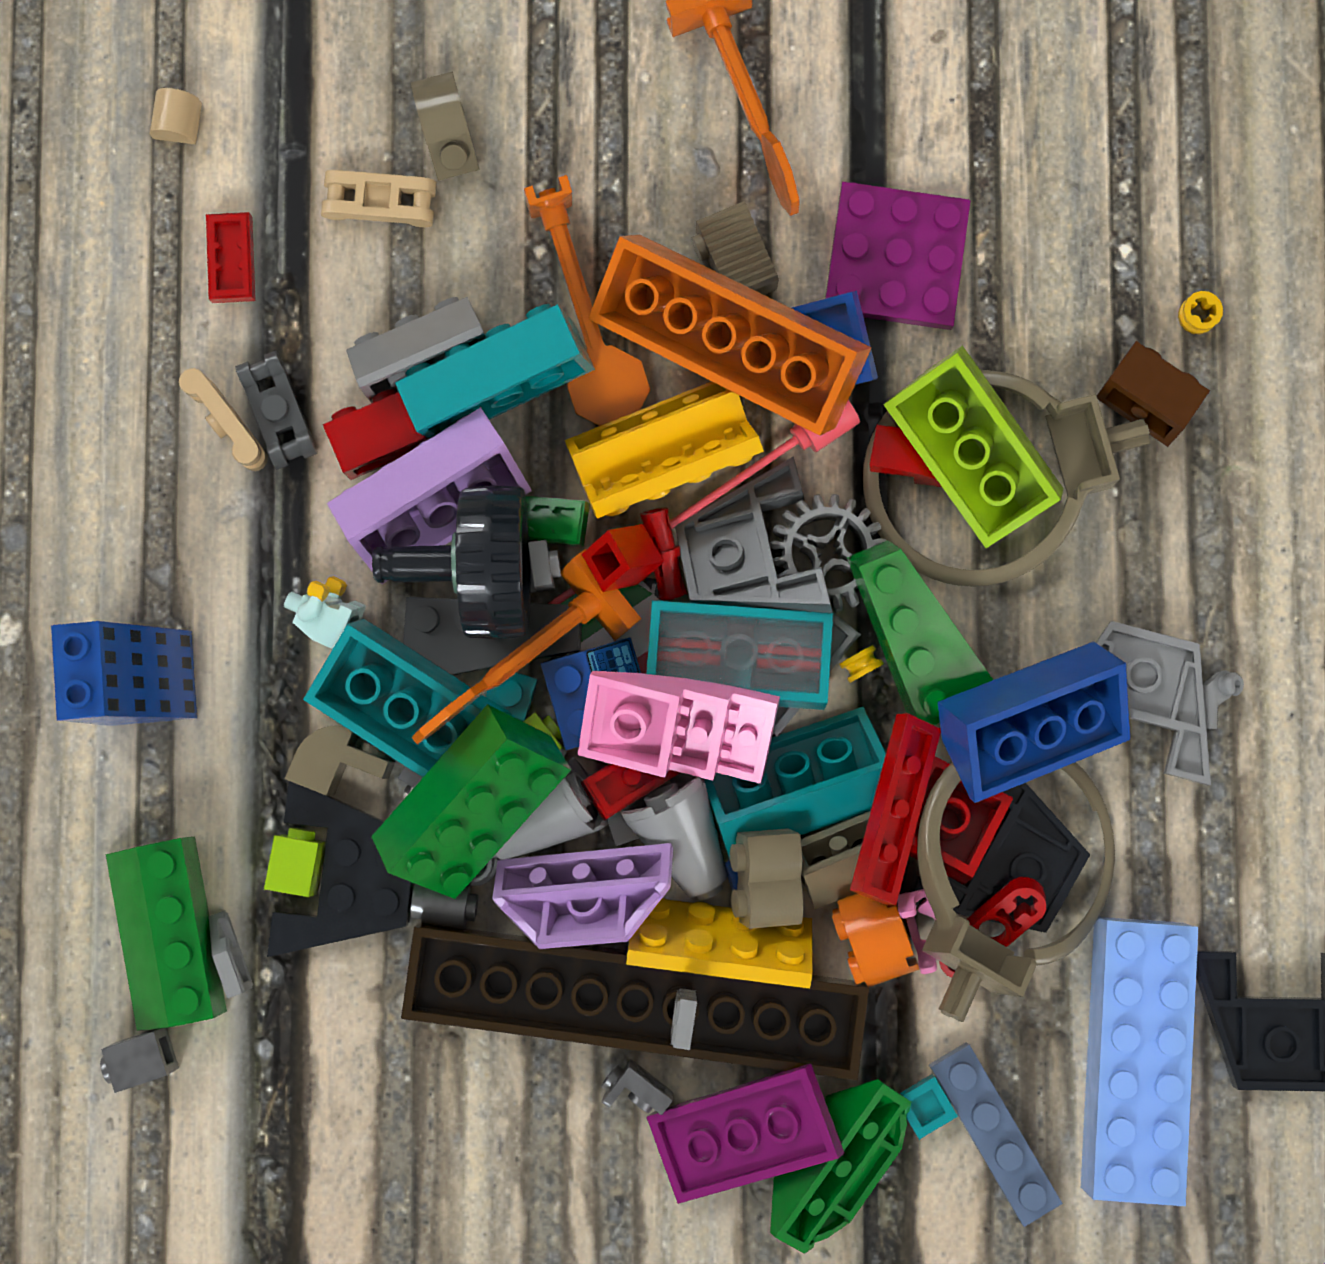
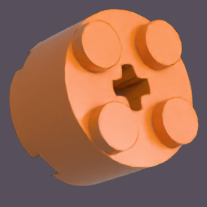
M858 893L837 900L839 908L832 910V919L840 941L849 938L853 950L847 952L849 957L847 960L856 984L865 982L867 987H871L920 970L916 957L907 960L914 953L904 922L898 912L897 904H882Z

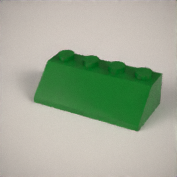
M195 836L177 838L105 854L137 1031L170 1028L213 1019L227 1012L222 983L212 957L209 911Z

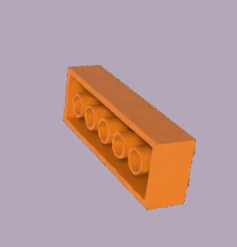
M640 234L619 236L588 317L589 320L819 436L836 428L872 348Z

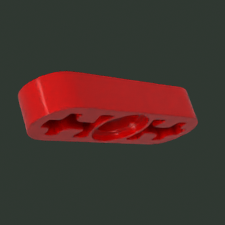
M1029 877L1013 879L967 918L970 922L969 925L979 930L980 925L985 921H999L1004 925V931L999 936L990 938L1008 947L1045 914L1046 899L1044 889L1038 881ZM1020 895L1022 898L1027 899L1032 895L1033 905L1029 906L1023 902L1017 906L1016 897ZM1012 911L1014 913V921L1009 915ZM939 961L942 971L952 978L955 970Z

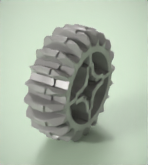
M820 494L814 495L812 500L813 510H810L807 503L803 500L798 501L796 508L800 517L786 510L782 518L790 527L775 525L772 531L776 536L783 539V542H770L772 552L781 553V557L773 558L775 567H783L784 572L777 575L778 578L799 573L792 559V545L801 548L800 552L807 555L811 560L812 569L819 568L822 562L819 560L822 553L817 554L816 548L824 549L831 542L834 535L837 538L833 545L836 548L833 554H838V560L832 558L828 564L826 563L822 568L823 575L825 577L826 573L831 570H839L844 573L849 571L852 573L847 557L853 554L846 550L843 542L847 527L856 535L862 551L886 541V539L881 538L872 540L871 535L876 534L881 529L880 523L876 522L866 527L863 522L869 517L871 512L865 508L858 517L851 513L856 505V501L853 499H849L844 509L838 508L840 499L837 494H832L830 497L829 507H824ZM814 521H835L830 533L823 537H816L811 534L805 536L798 532L805 525ZM855 579L842 587L827 588L832 609L835 613L841 612L843 609L842 597H845L851 607L859 604V598L855 590L859 591Z

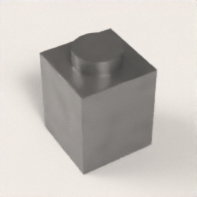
M167 1028L154 1029L101 1049L103 1054L100 1060L102 1075L108 1084L112 1083L114 1093L167 1076L179 1069Z

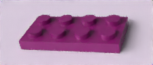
M811 1063L670 1106L662 1115L654 1111L646 1117L678 1204L835 1160L844 1154Z

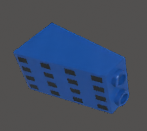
M105 621L51 625L57 721L116 726L197 718L192 631Z

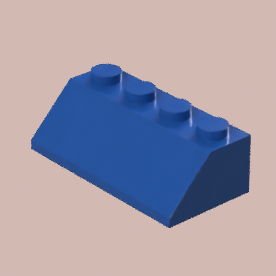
M1094 641L938 701L942 741L970 799L974 803L1130 740L1126 663Z

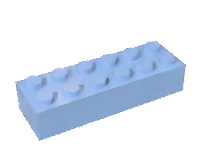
M1099 917L1094 925L1081 1188L1093 1200L1186 1207L1198 947L1197 926L1179 922Z

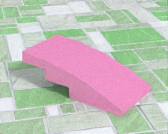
M592 671L589 678L577 755L664 778L669 770L712 781L716 773H721L761 784L765 773L780 696L687 678L642 673Z

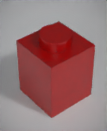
M643 524L610 529L581 554L602 592L638 585L665 562Z

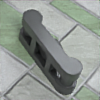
M277 350L265 354L264 360L252 365L247 361L235 366L275 469L278 470L289 466V460L303 455L306 459L318 454L287 371ZM272 376L276 386L261 391L258 381ZM294 430L296 439L282 444L279 436Z

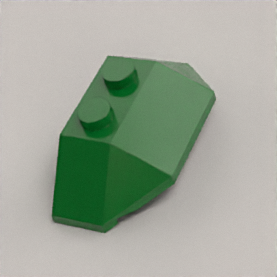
M879 1079L835 1092L825 1097L826 1105L844 1150V1154L840 1158L778 1175L773 1179L770 1233L775 1238L803 1254L814 1248V1243L829 1238L852 1221L902 1150L907 1127V1113L910 1112L911 1101Z

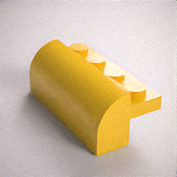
M712 381L564 440L597 519L605 515H619L625 512L630 505L645 499H659L667 495L672 488L687 482H701L710 477L714 471L727 466L743 465L749 462L754 455L764 452L758 434L747 421L739 395Z

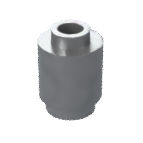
M415 884L411 903V918L421 919V923L426 925L465 929L467 921L475 922L479 895L471 894L470 884L466 886L456 899Z

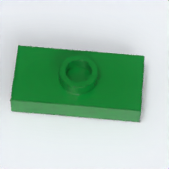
M526 496L530 542L546 540L548 544L584 547L590 503L583 500Z

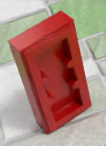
M249 212L206 214L209 300L212 303L256 301L252 215Z

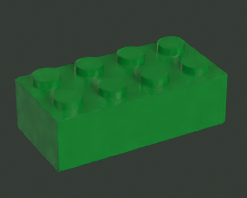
M487 704L371 837L389 874L456 899L566 777L571 768L551 735Z

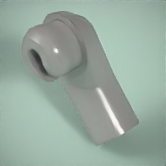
M1226 670L1216 672L1203 682L1206 729H1217L1218 706L1232 695L1238 696L1242 692L1244 682L1238 673H1230Z

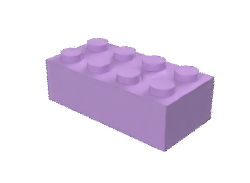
M480 407L471 414L460 418L456 423L429 440L423 441L416 448L397 460L383 466L379 471L357 485L346 489L339 496L329 501L327 505L348 542L372 571V554L376 547L390 549L394 546H439L451 542L452 535L456 532L457 505L460 492L463 489L480 486H519L524 489L525 495L532 490L503 440Z

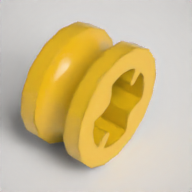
M1209 291L1193 293L1181 304L1178 311L1180 325L1191 334L1199 335L1212 329L1220 322L1223 316V306L1220 299ZM1197 303H1200L1202 310H1209L1210 313L1203 322H1201L1199 316L1191 314V311L1198 305Z
M874 645L839 663L841 669L845 668L848 670L849 676L847 680L849 683L884 664L882 659L879 660L874 657V651L876 650Z

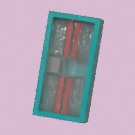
M652 600L646 674L694 679L780 696L778 707L824 710L828 704L833 613Z

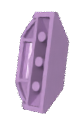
M671 843L497 860L492 899L539 949L628 942L671 888L673 847Z

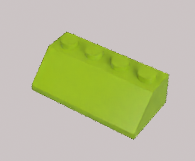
M963 345L926 370L883 404L985 548H988L1061 500L1064 488Z

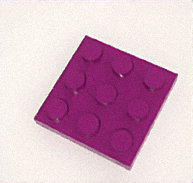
M842 181L825 298L857 290L864 318L952 330L955 321L971 200Z

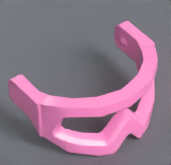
M921 889L899 894L897 900L898 912L901 918H906L910 935L917 951L921 974L933 973L937 970L936 959L922 951L926 940L920 938L915 919L918 911L936 920L925 891ZM925 897L926 899H924L919 904L918 909H916V902Z

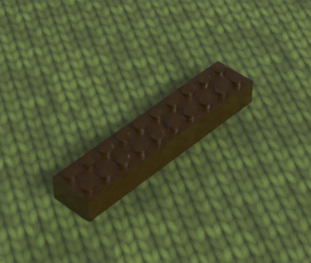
M422 923L414 926L401 1019L783 1071L811 1063L815 1075L858 1081L869 987L864 982L856 984L854 980L812 975L809 989L626 965L628 950L593 945L539 949L526 936L466 928L457 929ZM680 988L696 990L697 1006L690 1050L673 1048V1045H671V1027L677 990Z

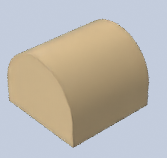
M173 88L158 89L155 96L150 136L156 140L196 145L202 102L195 95L183 90Z

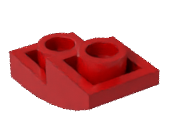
M876 425L869 464L870 472L914 477V484L942 487L900 428Z

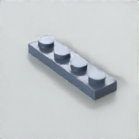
M966 1042L930 1063L929 1067L1020 1223L1025 1227L1062 1205L1063 1203L970 1044Z

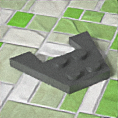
M794 456L675 526L691 603L833 613L821 567L778 578L763 512L796 504L800 500L805 501Z

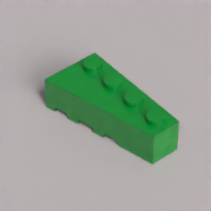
M887 540L847 557L906 713L936 725L940 723L938 701L993 680L901 548Z

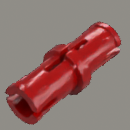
M667 507L655 508L640 513L644 527L665 561L654 570L660 600L675 599L687 594L678 559L681 555L680 546L675 545Z

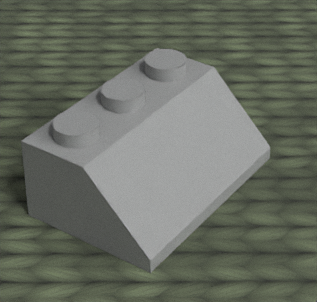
M458 297L443 300L434 307L435 311L420 318L418 315L402 318L395 323V329L381 335L373 332L361 336L354 342L355 346L346 350L358 386L371 403H373L372 398L383 391L396 389L399 392L395 382L405 378V372L413 366L426 362L430 363V365L445 359V353L457 345L469 343L472 346L486 339L468 297L461 300Z

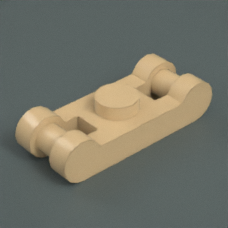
M327 170L325 172L324 186L328 188L327 200L322 201L321 216L331 220L357 219L406 223L416 227H431L433 225L434 211L430 209L431 198L436 195L437 182L425 177ZM355 190V200L345 201V191ZM402 194L414 196L413 206L401 205Z
M195 368L185 370L179 378L181 389L196 402L204 403L210 411V414L205 419L221 439L226 435L229 436L234 443L232 447L234 459L248 470L259 471L263 469L268 461L265 449L220 390L200 370Z

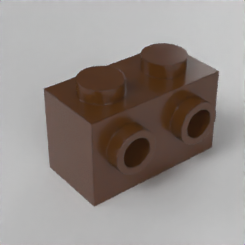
M1135 341L1096 396L1099 401L1130 422L1144 419L1145 425H1148L1149 435L1169 447L1185 429L1210 390L1201 385L1193 375L1182 372L1164 360L1154 349L1145 347Z

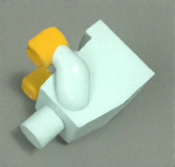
M335 576L329 577L326 584L319 581L310 582L306 595L301 596L291 591L284 602L285 608L296 612L292 623L313 641L331 649L334 648L347 624L362 619L366 605L357 601L342 602L341 596L345 592L347 584Z

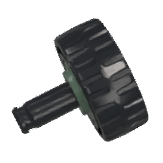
M480 486L463 489L458 499L456 532L452 535V544L439 546H394L390 549L376 547L372 554L374 580L378 583H384V580H391L393 582L452 581L454 593L457 594L460 622L465 636L469 638L502 639L527 635L531 603V562L528 542H530L528 508L524 489L519 486Z

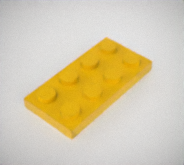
M662 898L629 939L626 965L810 989L813 974L812 918L803 917L802 924L749 929L739 922V917L734 916L732 908L713 906L705 902L690 903Z

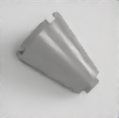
M561 749L562 755L565 756L567 751ZM574 757L567 761L571 771L493 858L498 857L501 860L518 858L597 832L608 825V819L605 821L602 819L580 782L589 777V775Z
M680 773L670 779L671 783L654 789L622 809L621 814L623 820L644 845L672 844L671 877L688 897L698 896L699 900H705L715 896L723 889L722 883L726 880L727 873L704 778Z

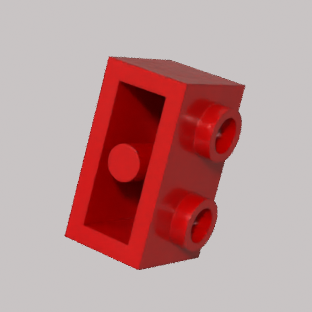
M389 389L378 393L372 398L373 403L360 409H356L355 406L343 408L332 414V421L322 424L342 472L350 480L392 463L416 448L423 441L428 440L427 437L416 432L400 393L396 389Z

